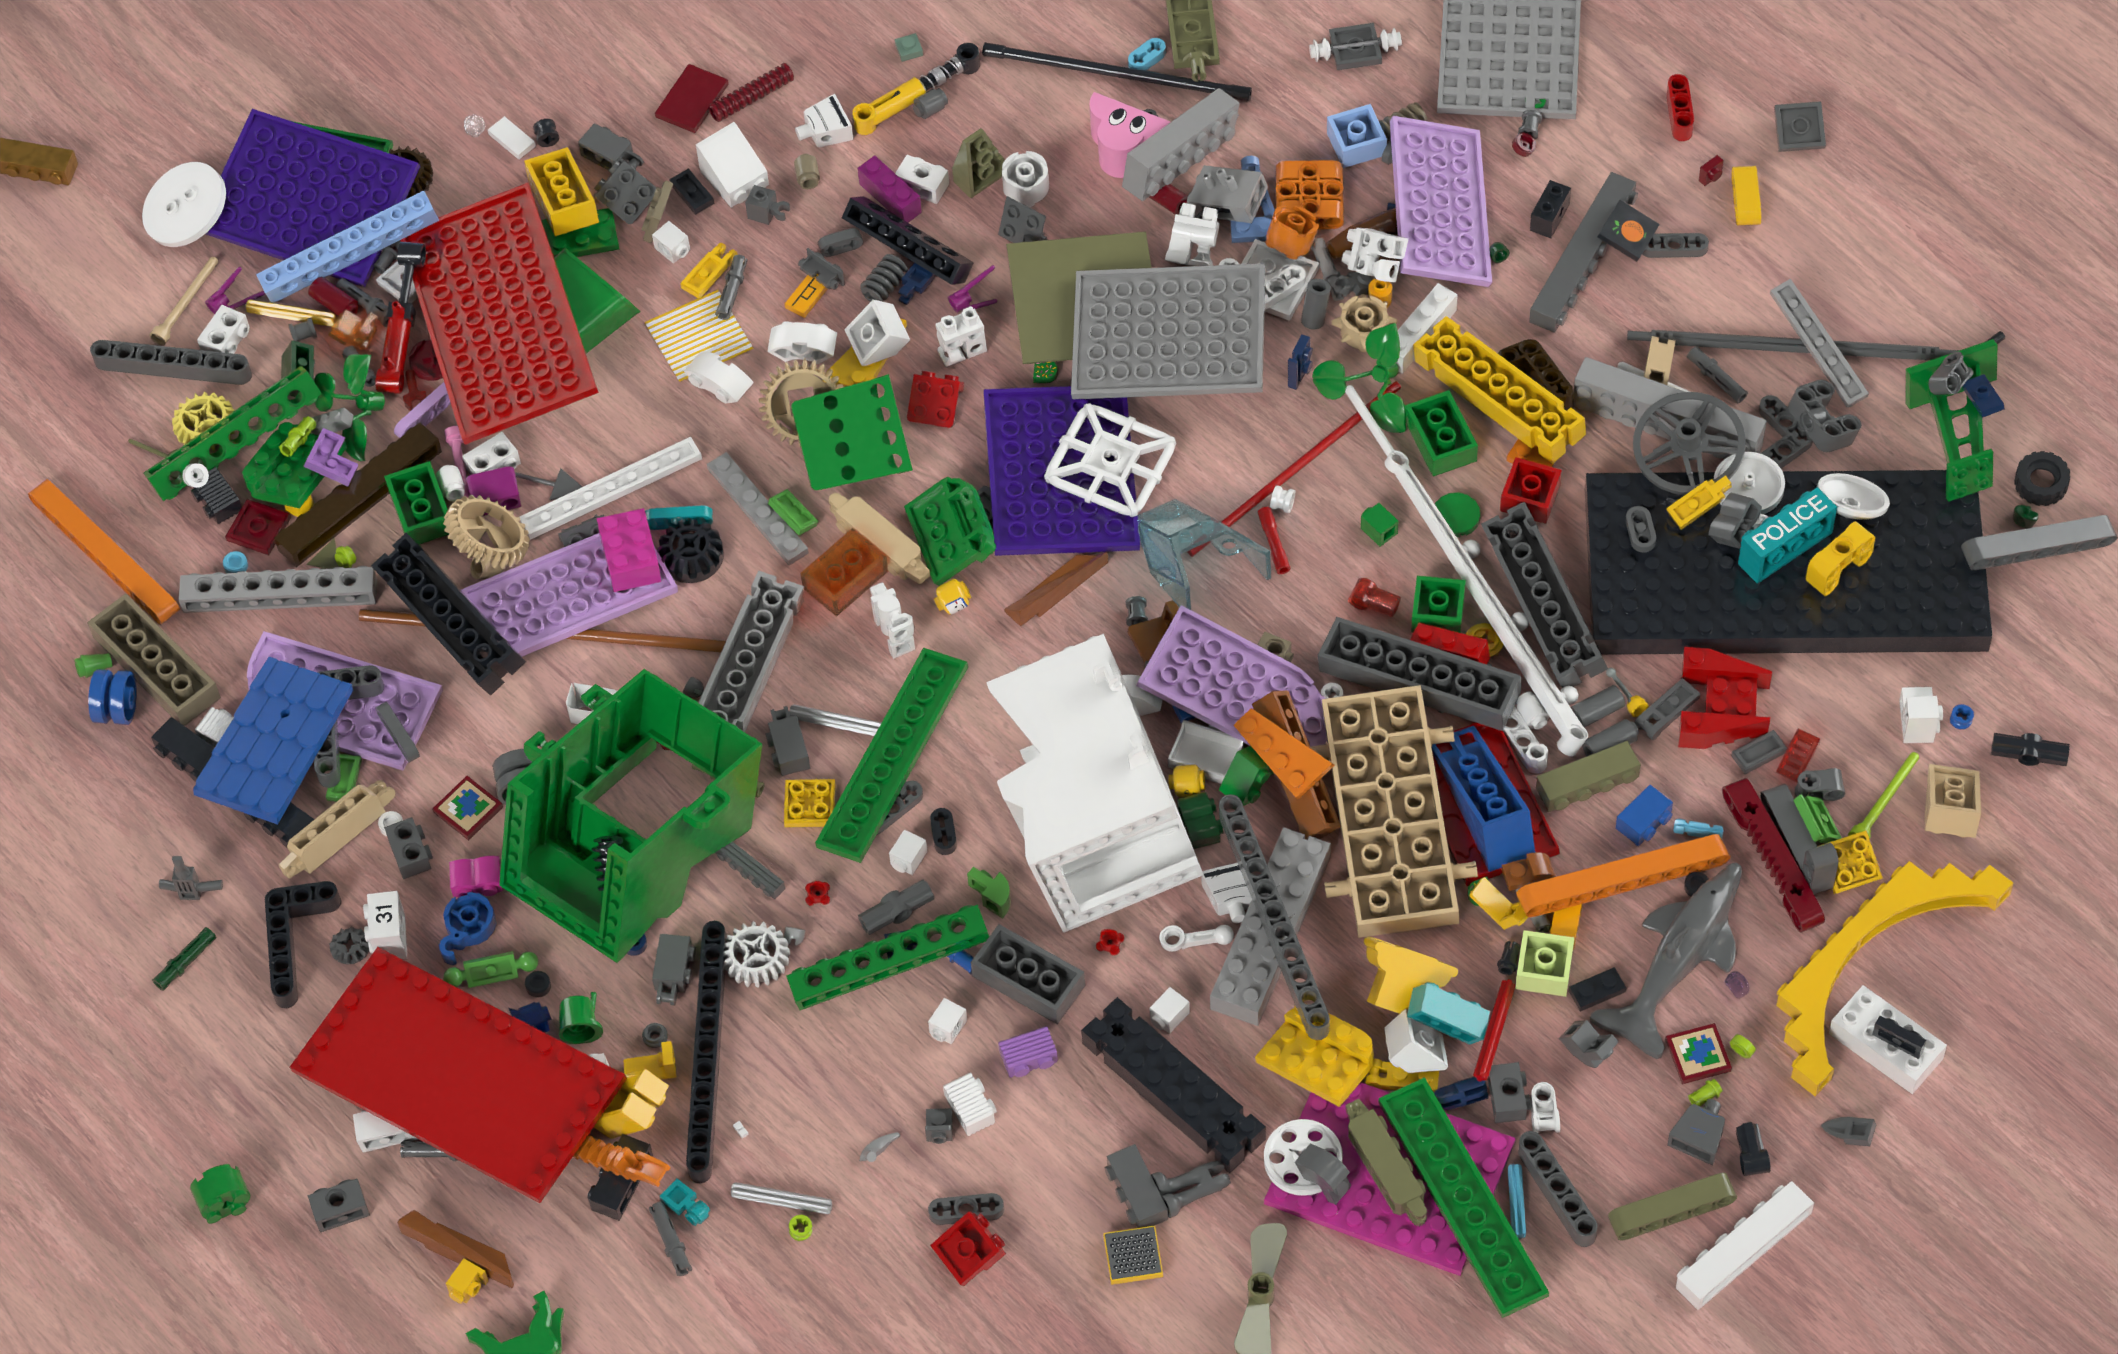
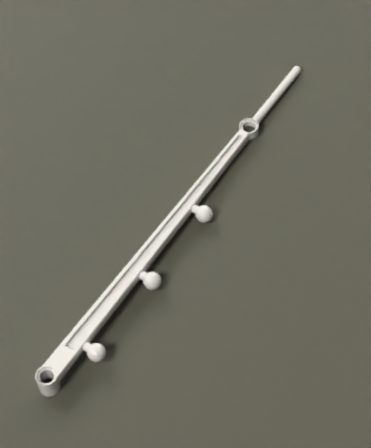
M1348 385L1345 393L1387 455L1384 463L1386 468L1396 475L1462 580H1466L1465 585L1562 735L1557 742L1558 749L1567 756L1576 755L1588 738L1587 730L1582 726L1569 706L1578 700L1579 694L1577 689L1573 686H1565L1560 691L1558 690L1520 633L1529 624L1525 613L1516 612L1510 618L1471 560L1480 554L1481 548L1479 543L1475 540H1467L1461 545L1409 467L1408 457L1404 453L1393 449L1354 387Z

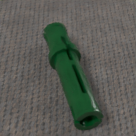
M205 927L174 959H170L167 962V966L152 979L155 986L164 991L178 976L181 977L185 973L184 970L217 938L215 937L216 935L209 928Z

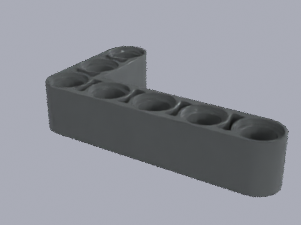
M373 665L317 672L320 675L323 674L341 680V682L344 681L352 684L353 692L348 700L375 697L384 690V682L380 670ZM337 720L314 759V768L319 783L326 788L336 786L341 779Z
M1786 784L1761 791L1762 804L1813 894L1833 889L1838 867V855L1833 844L1827 843L1817 847Z

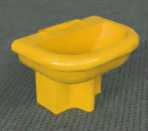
M1367 936L1363 940L1364 945L1367 946L1366 957L1368 961L1378 967L1367 1002L1400 1014L1405 1009H1409L1413 988L1427 982L1437 984L1441 988L1449 983L1451 977H1456L1458 974L1457 968L1436 958L1374 937Z

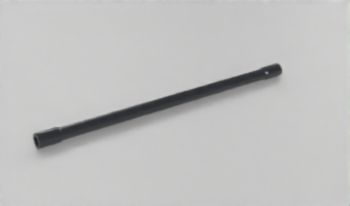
M987 42L984 43L982 55L988 57L1006 58L1205 93H1213L1219 88L1232 98L1250 101L1252 87L1234 84L1227 85L1204 80L1193 81L1192 78L1010 48Z

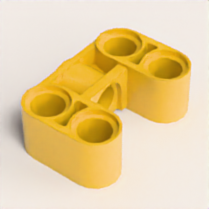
M1858 522L1851 523L1843 533L1811 559L1807 569L1806 581L1824 596L1829 595L1838 585L1840 574L1846 566L1853 562L1860 567L1868 561L1873 552L1875 536Z

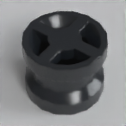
M541 119L534 124L533 130L534 134L537 135L536 140L539 146L550 147L559 141V134L552 119Z

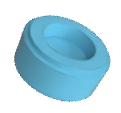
M234 551L224 557L223 566L226 573L246 572L248 561L243 553Z

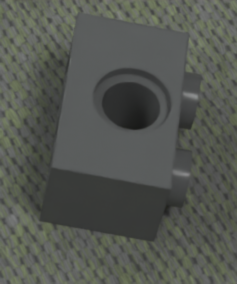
M1519 1062L1492 1065L1487 1080L1495 1123L1526 1120L1527 1110H1531L1529 1094L1525 1095L1523 1087L1527 1086L1525 1071H1520ZM1512 1090L1515 1094L1507 1095L1504 1091Z
M358 1179L344 1180L336 1186L320 1188L313 1194L307 1195L320 1233L370 1216ZM336 1201H343L341 1205L333 1206Z

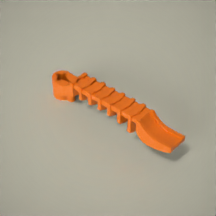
M591 1135L586 1137L573 1156L574 1159H581L586 1164L591 1163L595 1167H601L607 1172L612 1171L617 1176L622 1175L627 1180L631 1179L634 1182L641 1180L659 1187V1182L666 1171H669L671 1168L668 1164L646 1153L637 1151L634 1154L628 1147L622 1148L618 1145L615 1147L611 1143L605 1144L601 1139L596 1141Z

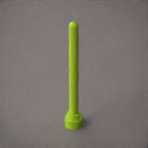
M1910 753L1862 823L1854 825L1848 836L1867 831L1870 839V828L1918 761V753Z

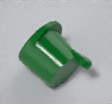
M590 992V999L585 996L576 995L561 1001L559 1005V1037L562 1041L569 1044H583L596 1041L602 1037L603 1027L595 1018L596 992Z

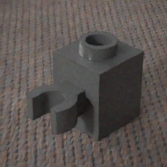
M757 185L753 186L745 202L748 219L767 225L770 224L773 216L777 220L785 221V213L780 211H790V204L788 202L780 201L777 203L776 191Z

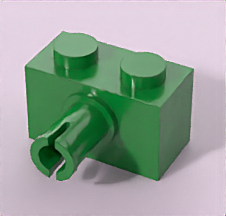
M1250 745L1237 751L1219 791L1224 795L1239 797L1243 806L1249 803L1253 804L1261 795L1260 789L1262 785L1274 773Z

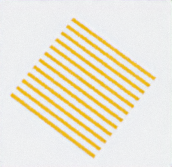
M719 290L644 322L679 382L688 378L684 370L701 351L717 354L720 356V360L725 362L754 349L732 312L728 320L719 319L715 315L721 298Z

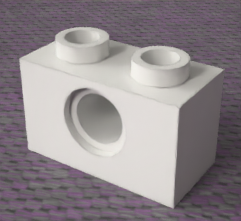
M906 155L895 173L920 198L935 204L939 202L949 185L948 170L940 165L925 162L919 157Z

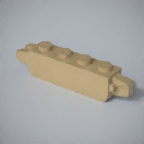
M839 493L830 494L831 496L828 498L830 512L836 517L838 529L844 534L848 533L860 548H866L874 560L884 563L892 575H898L904 581L910 578L918 584H922L930 577V570L922 562L920 547L860 497H852L848 500Z
M377 780L368 788L364 785L355 786L289 840L287 848L290 854L279 864L282 873L290 879L303 870L309 874L384 814L385 810L383 807L396 796L395 790L392 787H387L382 780Z

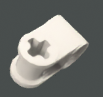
M1547 1082L1537 1083L1532 1089L1530 1101L1532 1129L1537 1133L1539 1131L1555 1130L1558 1133L1560 1132V1117L1556 1104L1555 1090ZM1545 1095L1549 1099L1546 1101H1541L1537 1098V1096Z

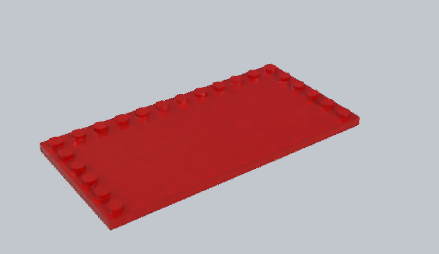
M529 183L438 217L439 221L400 240L401 242L421 243L426 246L425 264L423 267L414 268L412 279L459 432L465 445L599 393Z
M379 947L375 949L289 1066L293 1073L538 1203L542 1202L627 1080L624 1073Z

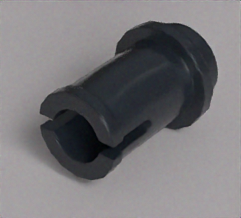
M1514 941L1511 948V942H1505L1502 957L1497 962L1499 972L1504 975H1512L1517 970L1516 961L1521 946Z

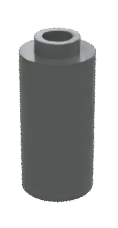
M1312 279L1307 284L1301 323L1311 330L1320 329L1325 322L1331 286L1323 279Z
M1612 685L1570 708L1585 728L1625 707V700L1620 690L1615 685Z
M1624 719L1586 739L1582 748L1585 755L1590 756L1625 741L1632 744L1637 741L1639 730L1633 721L1630 722Z

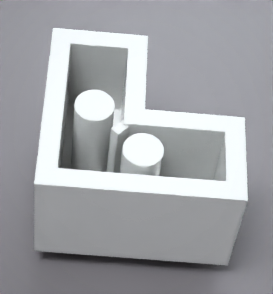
M1932 687L1902 688L1899 703L1903 743H1934L1936 733L1940 732L1943 708L1942 705L1938 706L1937 696H1933Z

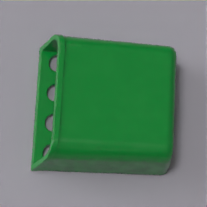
M563 248L554 257L586 354L641 312L566 248Z
M889 374L796 400L792 403L791 411L809 483L813 490L818 491L913 471ZM877 384L884 387V395L880 398L878 396ZM881 407H885L890 411V418L887 421L884 420ZM887 431H893L896 435V441L893 444H890ZM893 454L901 457L902 463L900 467H897Z

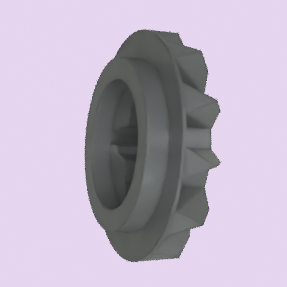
M352 926L345 930L341 928L339 933L333 935L332 941L329 943L333 958L342 964L358 963L369 952V944L366 942L365 933L361 928L355 929ZM352 938L353 943L356 945H351V949L348 952L343 944H347L348 940Z

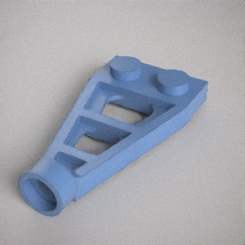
M1256 156L1242 158L1241 170L1260 172L1259 159ZM1266 191L1260 204L1264 212L1263 217H1254L1252 223L1231 221L1232 243L1254 242L1255 239L1262 242L1266 241V234L1275 211L1268 191Z

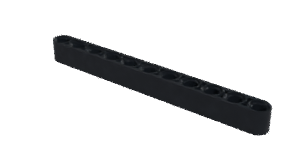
M715 920L706 923L702 930L686 1155L689 1177L693 1182L699 1184L708 1181L712 1175L726 971L724 969V943H727L725 927L721 922ZM715 934L720 935L717 938H710L712 935ZM712 957H718L715 961H709ZM709 980H717L712 984L707 983ZM710 1002L715 1003L713 1006L710 1007L705 1006L707 1003ZM707 1025L714 1026L713 1028L708 1030L703 1029ZM706 1048L712 1049L710 1052L707 1053L702 1052ZM705 1071L711 1072V1073H710L709 1075H707V1076H701V1075H700L702 1072H705ZM701 1095H709L706 1099H699ZM700 1118H707V1121L703 1123L697 1122ZM700 1141L706 1142L703 1146H696L695 1144ZM704 1165V1168L701 1170H694L695 1166Z

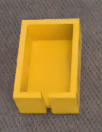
M646 1069L626 1074V1082L594 1128L610 1139L620 1137L622 1134L627 1135L648 1129L655 1120V1116H653L656 1111L655 1107H660L666 1099L665 1092L669 1085Z

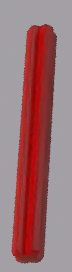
M1511 979L1502 980L1473 1073V1076L1479 1082L1482 1080L1486 1081L1491 1071L1516 987Z

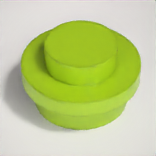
M349 546L336 548V563L343 568H352V565L356 563V556Z

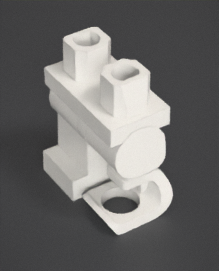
M1183 203L1179 215H1175V222L1165 260L1188 266H1213L1210 258V248L1216 246L1220 225L1217 222V209L1204 207L1202 219L1194 218L1196 205ZM1196 243L1198 245V255L1190 260L1192 245Z
M1368 228L1349 229L1347 239L1353 242L1352 251L1346 250L1342 257V262L1348 265L1347 269L1364 275L1375 276L1380 281L1396 282L1400 261L1379 260V257L1381 255L1388 258L1403 259L1409 238L1394 236ZM1394 265L1395 270L1393 275L1390 277L1389 272L1391 267Z
M965 308L962 314L954 317L950 315L942 317L941 322L935 324L940 344L937 350L946 367L966 360L960 346L968 359L987 352L984 325L975 308ZM974 345H980L978 348L970 350Z
M884 583L872 586L870 592L872 594L871 603L874 622L877 626L880 625L883 634L890 638L887 641L892 658L894 659L915 650L914 637L912 636L914 634L913 618L907 613L901 614L900 603L896 598L894 589L887 590Z

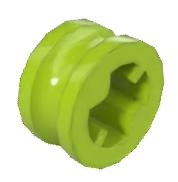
M805 1215L794 1216L789 1222L790 1236L798 1241H803L810 1237L812 1233L810 1218ZM798 1223H803V1226L807 1225L804 1228V1232L799 1233V1229L794 1230L797 1228Z

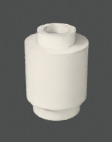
M454 465L441 467L436 473V478L443 496L449 501L461 499L465 494V484L458 467Z
M1526 692L1520 695L1516 702V708L1530 729L1543 728L1550 716L1533 692Z

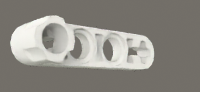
M1514 706L1509 719L1516 720L1518 724L1513 728L1505 726L1503 732L1525 768L1534 774L1542 773L1547 767L1548 749L1544 744L1538 742ZM1524 737L1530 740V744L1524 747L1518 745L1516 741Z

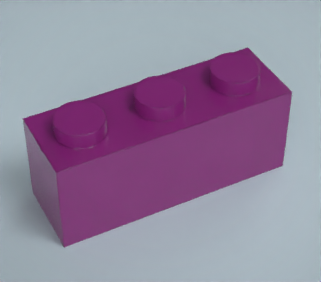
M874 155L857 168L859 185L888 211L908 223L922 213L920 196L878 157Z

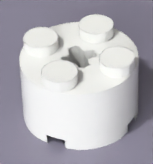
M1026 151V154H1018L1017 152L1010 155L1002 166L1004 194L1028 207H1032L1035 203L1042 200L1049 190V174L1045 159L1032 151Z

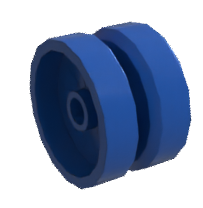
M97 669L92 675L89 687L88 705L91 721L107 724L112 719L115 724L129 725L134 717L137 699L134 673L131 671H118L113 675L110 670Z

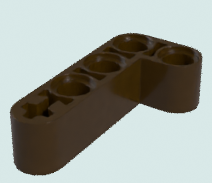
M1523 340L1498 352L1500 356L1563 401L1564 410L1574 409L1572 385L1537 340Z

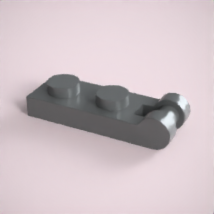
M1682 678L1639 715L1634 723L1638 729L1646 731V735L1651 740H1655L1665 728L1681 715V711H1686L1700 699V693ZM1652 718L1657 721L1654 725L1649 722Z

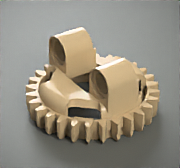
M805 358L802 365H799L798 361L794 359V366L790 367L786 361V369L782 370L777 366V375L770 372L769 376L772 381L764 380V384L768 388L760 389V393L765 395V397L758 399L759 403L765 404V406L759 408V412L767 413L762 417V421H770L766 428H775L772 433L773 436L781 433L780 441L782 442L788 437L789 445H792L794 440H798L799 447L800 443L793 415H791L787 391L813 387L814 395L844 387L843 384H835L839 380L838 376L830 377L833 373L832 369L825 373V364L816 368V360H813L810 366ZM776 420H781L787 426L791 427L793 432L790 433V430L784 427L781 423L778 425Z
M470 495L468 498L463 496L461 499H457L447 510L443 524L446 526L444 531L450 533L448 539L452 540V545L456 546L460 553H468V559L472 556L474 557L470 564L472 576L475 579H488L502 573L506 565L510 568L514 564L518 565L528 550L530 538L528 537V530L524 529L525 524L519 523L520 517L513 515L514 511L509 512L506 510V505L502 507L498 505V501L495 503L491 502L489 497L484 500L480 495L477 498ZM484 512L498 521L501 520L503 522L501 527L495 526L483 519ZM484 532H487L495 548L486 546L478 541Z

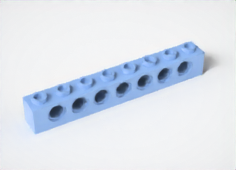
M422 191L256 275L270 302L275 303L311 285L316 278H325L439 221L426 193Z

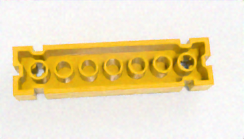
M1445 316L1433 327L1434 334L1430 336L1426 333L1413 344L1416 363L1428 372L1431 369H1435L1436 378L1531 449L1534 446H1538L1539 454L1550 463L1554 464L1566 453L1567 444L1574 446L1586 435L1585 418L1572 408L1567 411L1564 410L1563 401L1468 331L1461 334L1460 325L1449 317Z

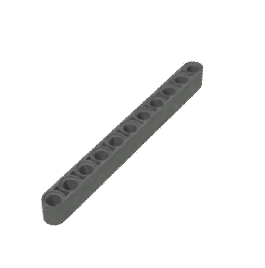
M1226 795L1219 802L1220 822L1306 1033L1314 1040H1322L1329 1034L1330 1018L1243 804L1239 797ZM1227 809H1234L1235 811H1234V812H1227V811H1225V810H1227ZM1235 830H1243L1244 832H1242V833H1236V832H1234V831H1235ZM1244 851H1251V852H1253V853H1251V854H1244L1243 852H1244ZM1253 872H1260L1261 874H1260V875H1253V874H1251V873H1253ZM1261 893H1268V894H1270V895L1264 897V896H1261L1260 894H1261ZM1277 914L1278 917L1271 918L1269 917V915ZM1281 935H1284V936H1287L1288 938H1286V939H1279V938H1277V937H1278V936H1281ZM1295 957L1296 960L1289 961L1286 958ZM1302 978L1306 981L1299 983L1294 980ZM1312 1000L1314 1001V1003L1305 1004L1304 1001ZM1314 1022H1321V1023H1323V1025H1322V1026H1314L1313 1023H1314Z

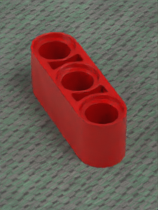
M1674 74L1668 79L1666 95L1671 131L1676 140L1687 141L1693 135L1694 126L1689 81L1682 74Z

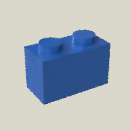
M1649 785L1617 816L1615 829L1639 847L1644 841H1649L1655 835L1656 829L1661 824L1665 825L1669 822L1673 815V802L1652 785Z

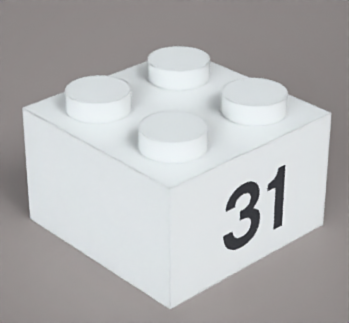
M398 891L367 894L368 904L363 905V910L368 926L364 927L365 940L369 944L370 953H373L379 947L401 959H407L405 912Z

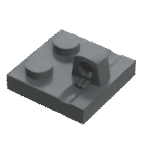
M1821 101L1774 106L1779 152L1825 149L1826 140Z

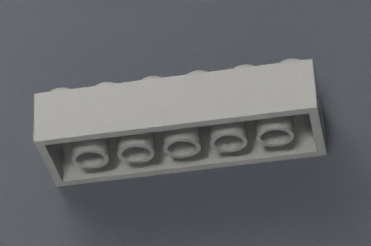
M1218 88L1127 153L1122 187L1141 201H1144L1148 197L1154 196L1163 186L1171 184L1177 176L1186 173L1191 166L1201 162L1210 152H1215L1221 144L1230 141L1234 137L1240 102Z

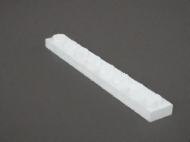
M689 437L520 516V523L525 524L524 529L528 530V537L531 540L702 460V455L692 438Z

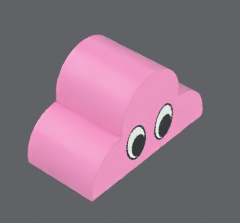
M1096 92L1090 98L1091 135L1095 143L1098 144L1099 164L1108 175L1123 178L1127 153L1171 122Z

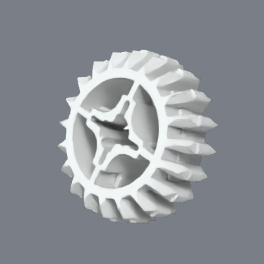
M753 921L751 927H747L743 923L741 931L734 928V936L727 935V943H724V969L728 971L730 978L735 977L738 984L744 981L745 986L749 987L751 983H755V986L758 988L760 982H764L768 986L770 978L777 981L778 973L784 974V966L789 964L790 949L787 947L788 941L786 938H783L781 930L776 932V928L773 925L767 928L764 921L760 926H756V923ZM769 944L776 950L774 957L770 956L769 952H767ZM738 952L742 953V957H744L742 965L736 960Z

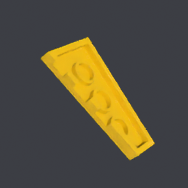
M900 318L904 328H906L907 321ZM851 346L828 370H833L831 378L839 377L838 382L835 383L836 385L843 384L844 387L877 378L888 358L862 366Z

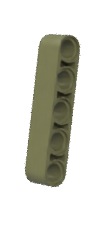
M1719 1173L1618 1207L1608 1214V1218L1618 1240L1623 1241L1728 1206L1736 1201L1737 1195L1727 1173Z

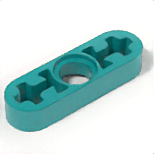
M703 505L645 510L650 530H665L669 526L676 528L678 527V521L683 520L684 524H691L692 519H697L699 524L707 522L711 525L713 523L712 508Z

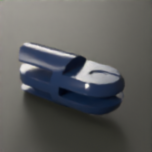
M1474 1076L1441 1087L1434 1092L1444 1111L1467 1106L1489 1098L1486 1081L1482 1080L1479 1082Z

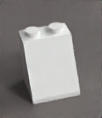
M735 122L696 144L701 174L730 207L744 202L754 185L764 188L769 185L767 170Z

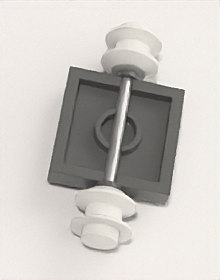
M1374 23L1329 29L1331 44L1325 38L1319 44L1314 39L1313 44L1309 45L1311 58H1315L1316 62H1318L1319 57H1324L1328 61L1331 54H1333L1337 70L1382 64L1380 47L1385 52H1388L1389 47H1394L1398 51V46L1402 45L1400 32H1396L1395 28H1393L1392 33L1388 34L1383 29L1380 37H1377Z

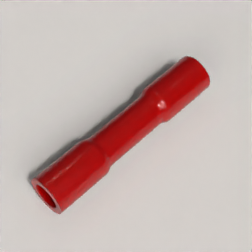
M1262 507L1257 513L1271 549L1277 574L1288 573L1291 568L1277 532L1272 509L1270 507Z

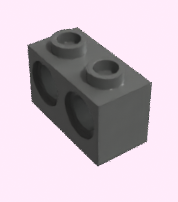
M413 817L384 827L403 880L431 870L429 860L433 859L429 845L423 846L421 840L425 839L421 825H415ZM404 836H410L407 839H402ZM412 856H418L416 859H410Z

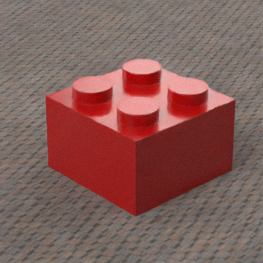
M1515 457L1501 494L1500 511L1508 513L1507 510L1525 502L1534 520L1547 524L1561 486L1562 470Z

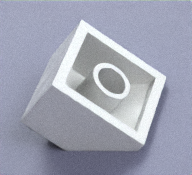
M872 300L844 329L862 366H867L896 355L910 341L894 305L878 300Z
M1407 1009L1384 1027L1389 1053L1388 1058L1395 1067H1400L1408 1073L1440 1071L1448 1068L1443 1034L1407 1017Z

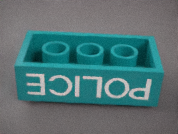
M1818 487L1811 492L1803 493L1798 501L1792 505L1787 504L1781 509L1780 513L1774 517L1766 518L1759 527L1754 530H1748L1742 536L1739 566L1758 584L1832 534L1837 506Z

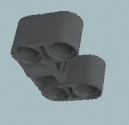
M1817 380L1797 387L1788 404V410L1819 450L1832 452L1853 444L1862 426L1861 421L1856 416L1850 414L1837 418L1831 416L1826 408L1835 392V388L1826 380Z

